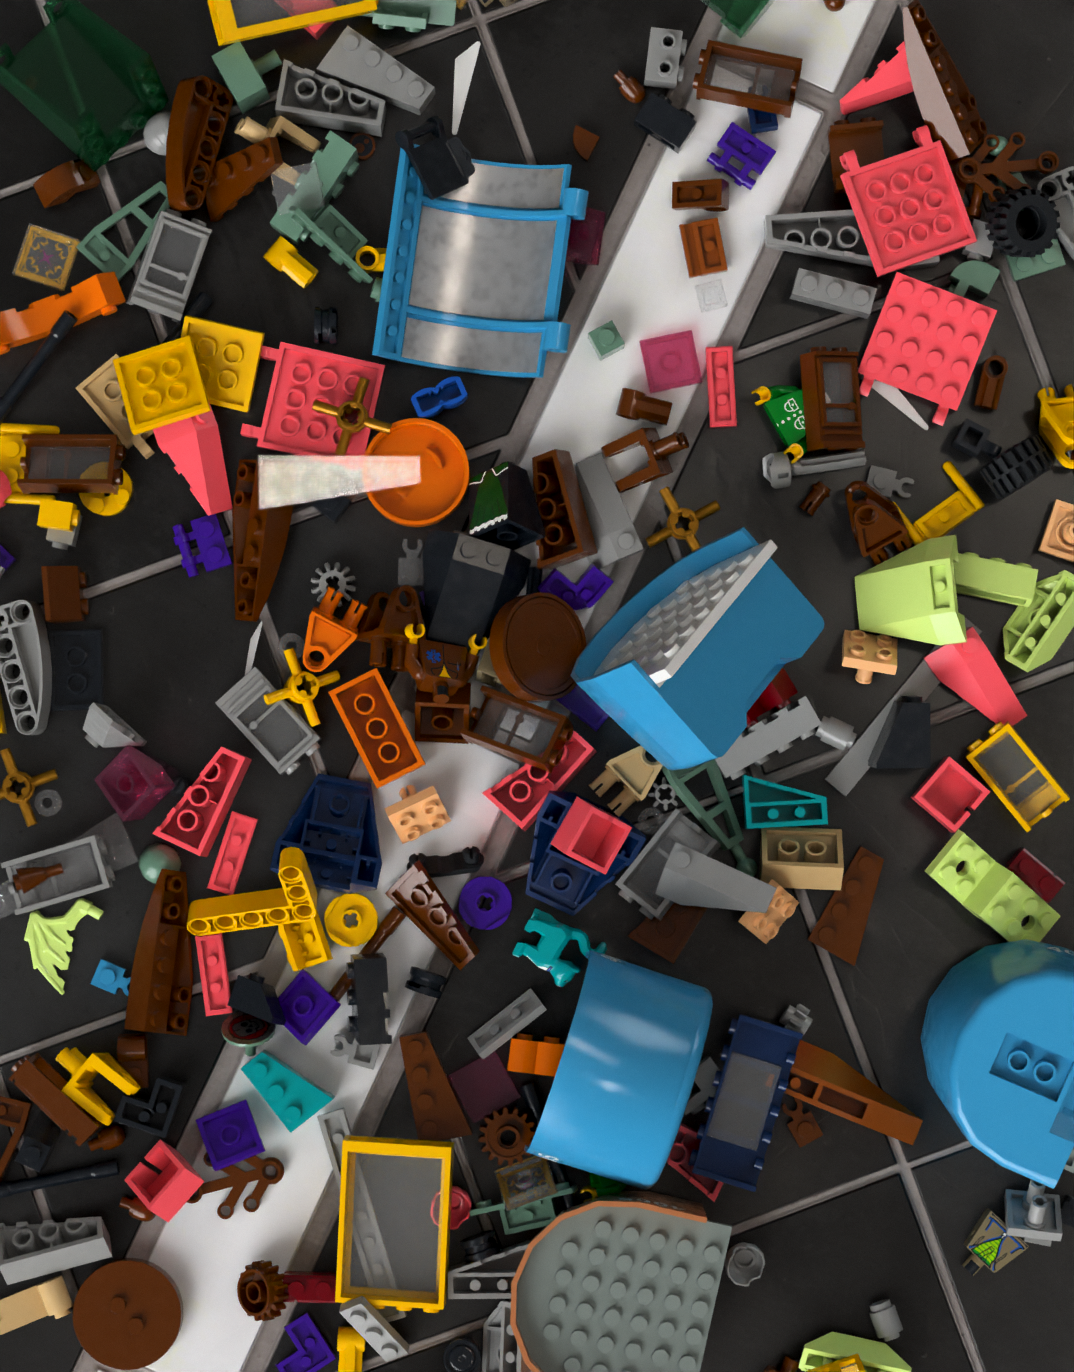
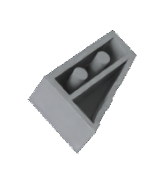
M529 1240L503 1248L501 1252L491 1257L472 1263L463 1262L449 1267L448 1299H511V1282L528 1247Z

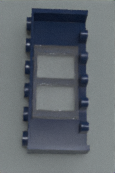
M739 1013L737 1019L732 1018L728 1031L729 1034H732L730 1045L724 1044L720 1060L724 1061L722 1071L716 1070L712 1086L717 1088L714 1098L708 1097L704 1112L709 1113L706 1124L700 1123L696 1136L697 1139H700L698 1150L692 1149L688 1165L692 1166V1173L755 1192L758 1176L764 1164L765 1153L772 1138L775 1120L779 1115L782 1097L788 1085V1077L796 1059L798 1044L803 1034Z

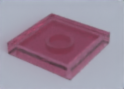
M692 330L639 341L650 394L701 384L703 382Z
M496 1050L484 1060L480 1057L448 1075L473 1123L483 1119L485 1115L492 1114L494 1108L499 1110L504 1105H508L521 1098Z

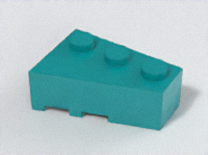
M742 775L745 829L828 824L826 797Z
M265 1049L241 1068L290 1133L335 1098L333 1094L319 1087Z

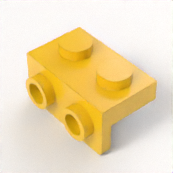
M317 909L316 916L312 920L278 925L279 935L287 951V960L294 972L333 959Z

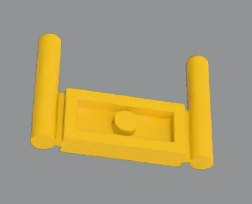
M1 423L0 470L9 479L12 494L5 499L4 503L40 505L41 498L56 500L54 495L23 494L17 485V479H24L20 458L27 455V447L22 440V434H59V427L53 425Z
M946 461L942 467L959 488V491L919 518L913 525L896 504L909 532L907 535L915 546L927 539L943 537L985 506L951 461Z

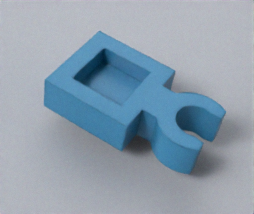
M101 959L90 984L113 994H117L118 989L121 988L124 994L128 996L131 977H124L126 968Z

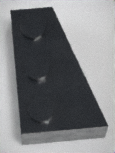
M383 953L350 955L351 962L346 963L347 979H351V989H347V1004L352 1005V1016L347 1018L348 1032H352L359 1045L392 1044V1035L388 1034L390 1009H387V993L389 990L386 957Z

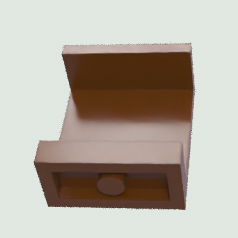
M875 117L862 118L859 123L839 120L833 122L834 125L829 126L827 132L834 194L846 193L840 175L847 172L839 158L843 153L854 150L860 167L884 160L881 131L884 126L883 120L876 121Z

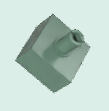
M236 42L211 56L216 69L242 114L270 99L267 88L261 78L263 74L282 65L275 49L253 61L252 59L250 60L241 42Z

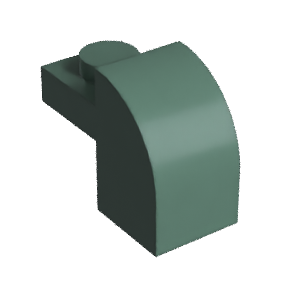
M966 261L958 265L947 278L956 283V286L951 284L947 291L964 297L968 289L986 298L1001 270L982 261Z

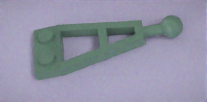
M997 136L999 138V146L990 152L994 157H997L1009 143L1003 136ZM990 139L988 146L994 147L997 141ZM1020 172L1010 173L1023 184H1027ZM996 177L997 186H1001L1007 191L1006 184ZM1052 239L1053 245L1051 248L1045 249V253L1035 255V257H1011L1010 255H1005L1013 282L1066 265L1058 239Z
M162 181L155 184L94 227L76 248L102 273L115 272L119 282L134 267L146 248L157 217L156 214L152 220L139 207L158 193H162L166 199L157 214L160 211L166 212V209L171 208L168 202L167 186ZM132 213L148 228L129 258H127L102 233Z
M715 760L692 768L669 770L662 766L661 769L669 784L675 790V793L707 832L721 844L720 847L723 851L731 850L738 862L736 870L754 877L758 870L757 863L752 858L746 857L739 844L744 837L720 769ZM704 769H707L718 800V804L707 811L684 784V782ZM721 812L730 833L729 838L712 819Z

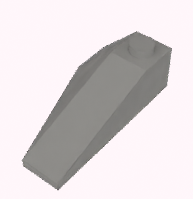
M94 702L90 705L83 730L87 733L85 739L97 748L99 745L104 748L144 746L147 743L145 739L108 706Z
M675 842L655 894L679 905L766 913L777 888Z

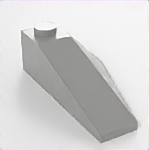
M599 453L576 463L577 480L598 552L587 557L590 565L593 563L596 567L602 569L642 552L643 546L602 454Z

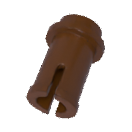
M820 481L811 485L813 489L802 504L799 505L801 509L806 511L812 503L807 510V513L811 516H814V513L824 499L830 497L829 492L831 489Z

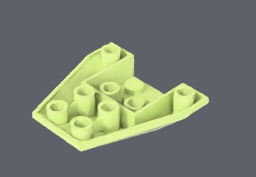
M956 535L927 539L855 576L859 630L940 646L967 642L965 616L958 613L953 564L959 562Z

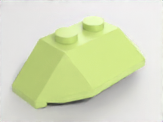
M1063 570L1057 575L1037 582L1033 601L1029 608L1023 606L1016 608L1003 627L1004 656L1008 662L1029 672L1053 658L1074 627V574Z
M833 1331L804 1345L798 1367L802 1371L807 1372L813 1368L859 1354L865 1372H911L912 1369L886 1343Z

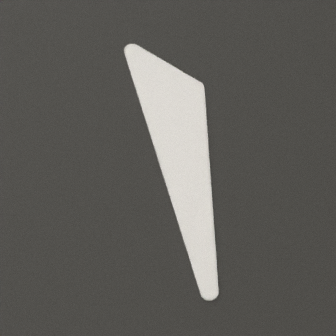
M858 373V377L862 380L864 375ZM874 379L872 388L924 430L929 429L925 421L898 388Z

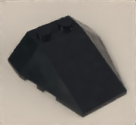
M429 529L422 553L426 640L467 647V652L471 650L468 640L472 635L477 634L474 640L477 646L481 645L483 637H486L488 640L493 621L499 610L508 601L517 597L524 588L532 560L512 549L464 534Z

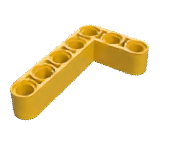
M288 847L281 851L278 874L283 888L199 899L191 902L188 910L187 930L193 935L203 936L312 920L316 916L318 894L303 851L296 847Z

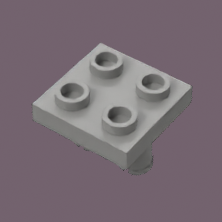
M1030 1179L1028 1191L1006 1189L1004 1194L1006 1235L1061 1242L1063 1232L1060 1196L1045 1194L1046 1185Z

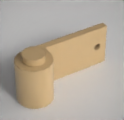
M63 1276L54 1277L0 1299V1335L46 1316L54 1315L55 1319L70 1314L69 1308L74 1305Z

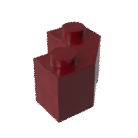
M783 667L747 711V727L745 730L759 722L757 717L773 707H776L779 711L792 703L789 698L797 694L798 691Z

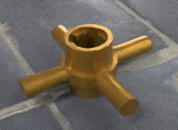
M359 378L352 401L344 402L339 407L318 400L314 401L312 410L336 417L337 424L342 429L335 451L336 455L345 457L352 434L362 431L365 427L390 434L392 424L369 417L367 409L362 404L370 382L366 378ZM353 410H356L359 417L358 423L352 425L347 419H343L346 413L351 414Z
M668 486L661 489L659 493L671 514L667 519V527L645 538L648 546L651 548L672 536L678 540H686L692 552L699 549L701 545L695 536L699 528V521L721 510L718 502L715 500L694 512L688 508H680ZM682 516L688 518V527L690 529L687 531L683 528L677 529L675 524L678 523V518Z
M10 748L1 750L0 754L8 775L3 780L2 788H0V800L6 798L10 802L19 804L27 827L37 824L29 800L34 795L35 787L59 778L57 771L54 768L31 777L25 772L18 771ZM12 782L25 783L26 787L21 789V795H17L14 792L13 787H11Z

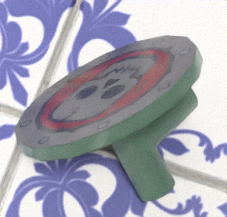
M240 1011L232 1014L223 1022L221 1032L223 1038L228 1043L238 1047H245V1054L247 1056H254L256 1054V1046L269 1041L275 1033L276 1026L273 1023Z

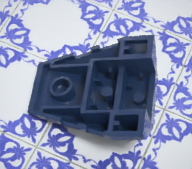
M318 774L302 799L296 813L289 820V824L283 834L276 841L270 870L278 874L281 851L288 847H296L303 851L317 888L349 894L377 890L382 859L371 783Z
M549 791L537 813L525 894L574 916L597 895L600 889L608 882H612L622 869L629 866L635 860L646 840V836L622 815L618 817L614 811L573 792ZM577 796L614 815L632 827L606 875L564 854L550 844Z

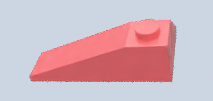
M905 41L896 48L899 52L889 62L883 60L877 65L878 69L871 79L869 77L863 78L839 100L843 115L914 92L907 64Z
M211 405V411L152 429L159 448L164 454L167 452L176 465L174 467L178 474L182 473L190 484V491L208 516L233 509L219 428Z
M974 627L966 628L967 642L939 646L923 657L942 684L957 693L959 697L970 703L995 724L1001 721L1004 725L1009 721L1013 726L1027 716L996 661Z

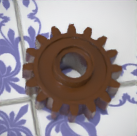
M504 1105L503 1111L498 1112L494 1108L492 1117L484 1116L487 1124L479 1126V1130L484 1134L478 1136L479 1142H485L481 1150L482 1152L490 1151L488 1155L490 1161L497 1157L498 1165H501L504 1160H508L509 1166H512L513 1159L523 1163V1154L527 1156L532 1155L524 1151L525 1144L529 1145L531 1143V1137L534 1136L536 1131L530 1129L535 1123L533 1119L526 1120L528 1116L526 1111L519 1114L518 1107L515 1106L510 1111ZM505 1130H512L515 1133V1137L511 1141H504L500 1137L501 1133Z
M261 1260L252 1262L251 1265H246V1271L240 1274L237 1285L238 1299L248 1316H254L255 1321L273 1320L274 1317L281 1316L280 1310L286 1309L283 1299H288L289 1297L284 1293V1289L288 1287V1284H283L282 1282L285 1276L284 1273L278 1274L279 1266H272V1261Z

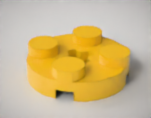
M100 462L90 466L80 476V479H107L109 462ZM123 470V484L119 485L118 495L110 493L109 496H105L104 493H79V496L84 506L93 513L102 516H113L119 514L127 507L133 494V483L129 474Z
M346 893L335 898L325 911L324 922L329 937L341 946L352 947L366 943L372 938L378 926V913L374 904L365 896L357 893ZM355 913L357 914L356 920L359 923L357 926L351 925L349 928L345 925L347 921L344 919V916Z

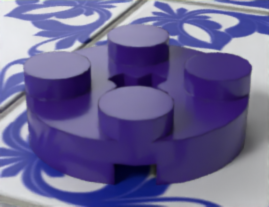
M480 876L472 879L463 887L459 896V911L462 918L467 924L478 929L491 930L499 927L507 920L512 909V897L509 889L502 881L491 876ZM483 895L485 898L491 897L493 900L490 903L491 909L488 911L486 908L480 909L478 907V904L481 902L479 898Z

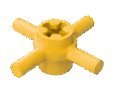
M294 648L285 650L284 654L292 675L285 682L283 689L264 695L265 703L269 705L287 699L292 703L302 704L310 727L319 725L321 723L313 699L317 696L319 687L340 680L339 672L335 670L316 677L312 673L301 670ZM302 684L304 690L298 691L297 686Z

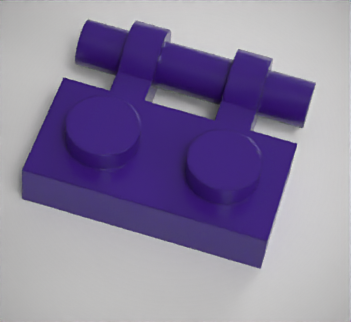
M732 122L717 143V147L725 152L721 157L712 152L706 161L714 165V169L719 173L723 171L735 179L734 183L740 187L743 185L751 190L757 181L749 177V173L753 170L761 175L776 154V151ZM731 157L744 164L741 171L728 163Z
M217 514L191 520L190 523L193 531L185 533L183 524L172 527L175 534L173 538L175 546H179L183 558L181 564L183 569L186 568L189 578L199 575L196 565L204 563L207 573L233 564ZM194 540L197 541L200 554L193 556L189 542Z

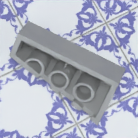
M101 1216L69 1218L66 1222L59 1223L54 1222V1220H43L42 1224L30 1225L27 1221L16 1222L15 1226H5L4 1223H0V1271L7 1285L112 1257L110 1235Z

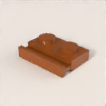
M718 218L679 225L689 279L728 270Z

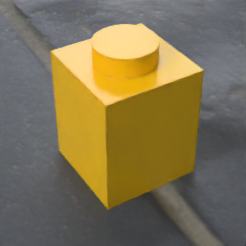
M41 498L37 525L41 528L73 532L74 526H78L80 520V510H77V505L70 502Z

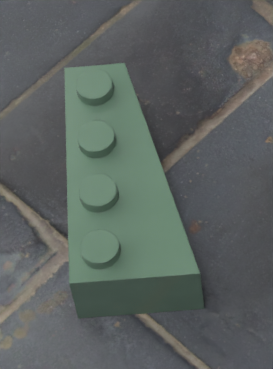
M331 130L325 137L329 141L325 149H317L312 157L311 170L302 172L295 184L296 193L290 192L270 221L273 229L297 246L301 241L306 242L312 232L306 227L300 228L291 220L293 214L288 211L291 205L298 207L308 218L313 220L329 203L332 197L338 198L345 187L342 183L347 176L352 177L360 166L357 149Z

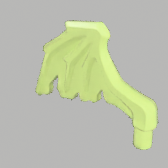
M84 898L76 900L63 916L44 917L40 911L31 912L24 940L28 941L33 968H38L61 995L65 993V981L57 975L54 965L60 970H68L70 957L67 955V951L72 952L74 938L68 934L67 930H75L78 922L87 914L100 920L104 913L103 910L94 906L93 902Z

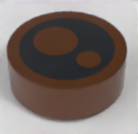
M357 133L349 141V144L357 149L360 161L368 160L374 155L376 145L371 135Z

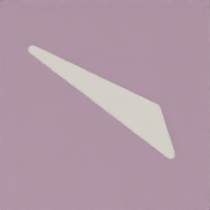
M479 41L455 59L453 135H456L458 132L481 45Z
M262 621L250 639L245 675L252 669Z

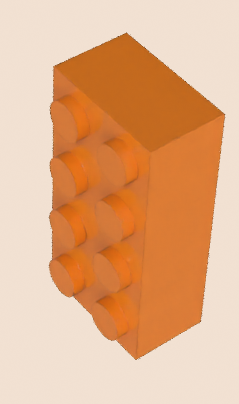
M378 668L328 692L377 789L426 765Z

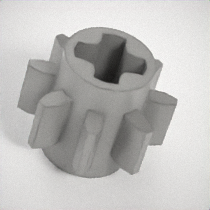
M665 777L662 778V785L658 786L653 782L652 786L655 788V791L648 794L649 797H655L656 799L653 807L660 803L663 804L664 811H667V804L678 805L674 800L677 794L671 785L666 784ZM659 788H670L669 795L671 799L669 801L667 799L660 801Z
M799 1003L796 1008L789 1005L779 1022L785 1025V1028L801 1032L804 1035L813 1019L807 1016L810 1009Z

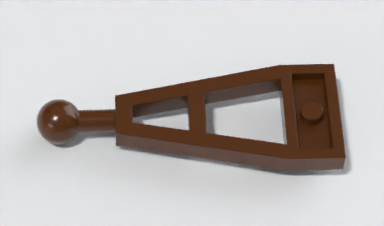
M0 1096V1124L16 1129L0 1160V1181L26 1130L32 1108L31 1103Z

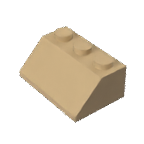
M761 828L760 880L768 884L773 879L783 888L841 890L844 871L842 829Z

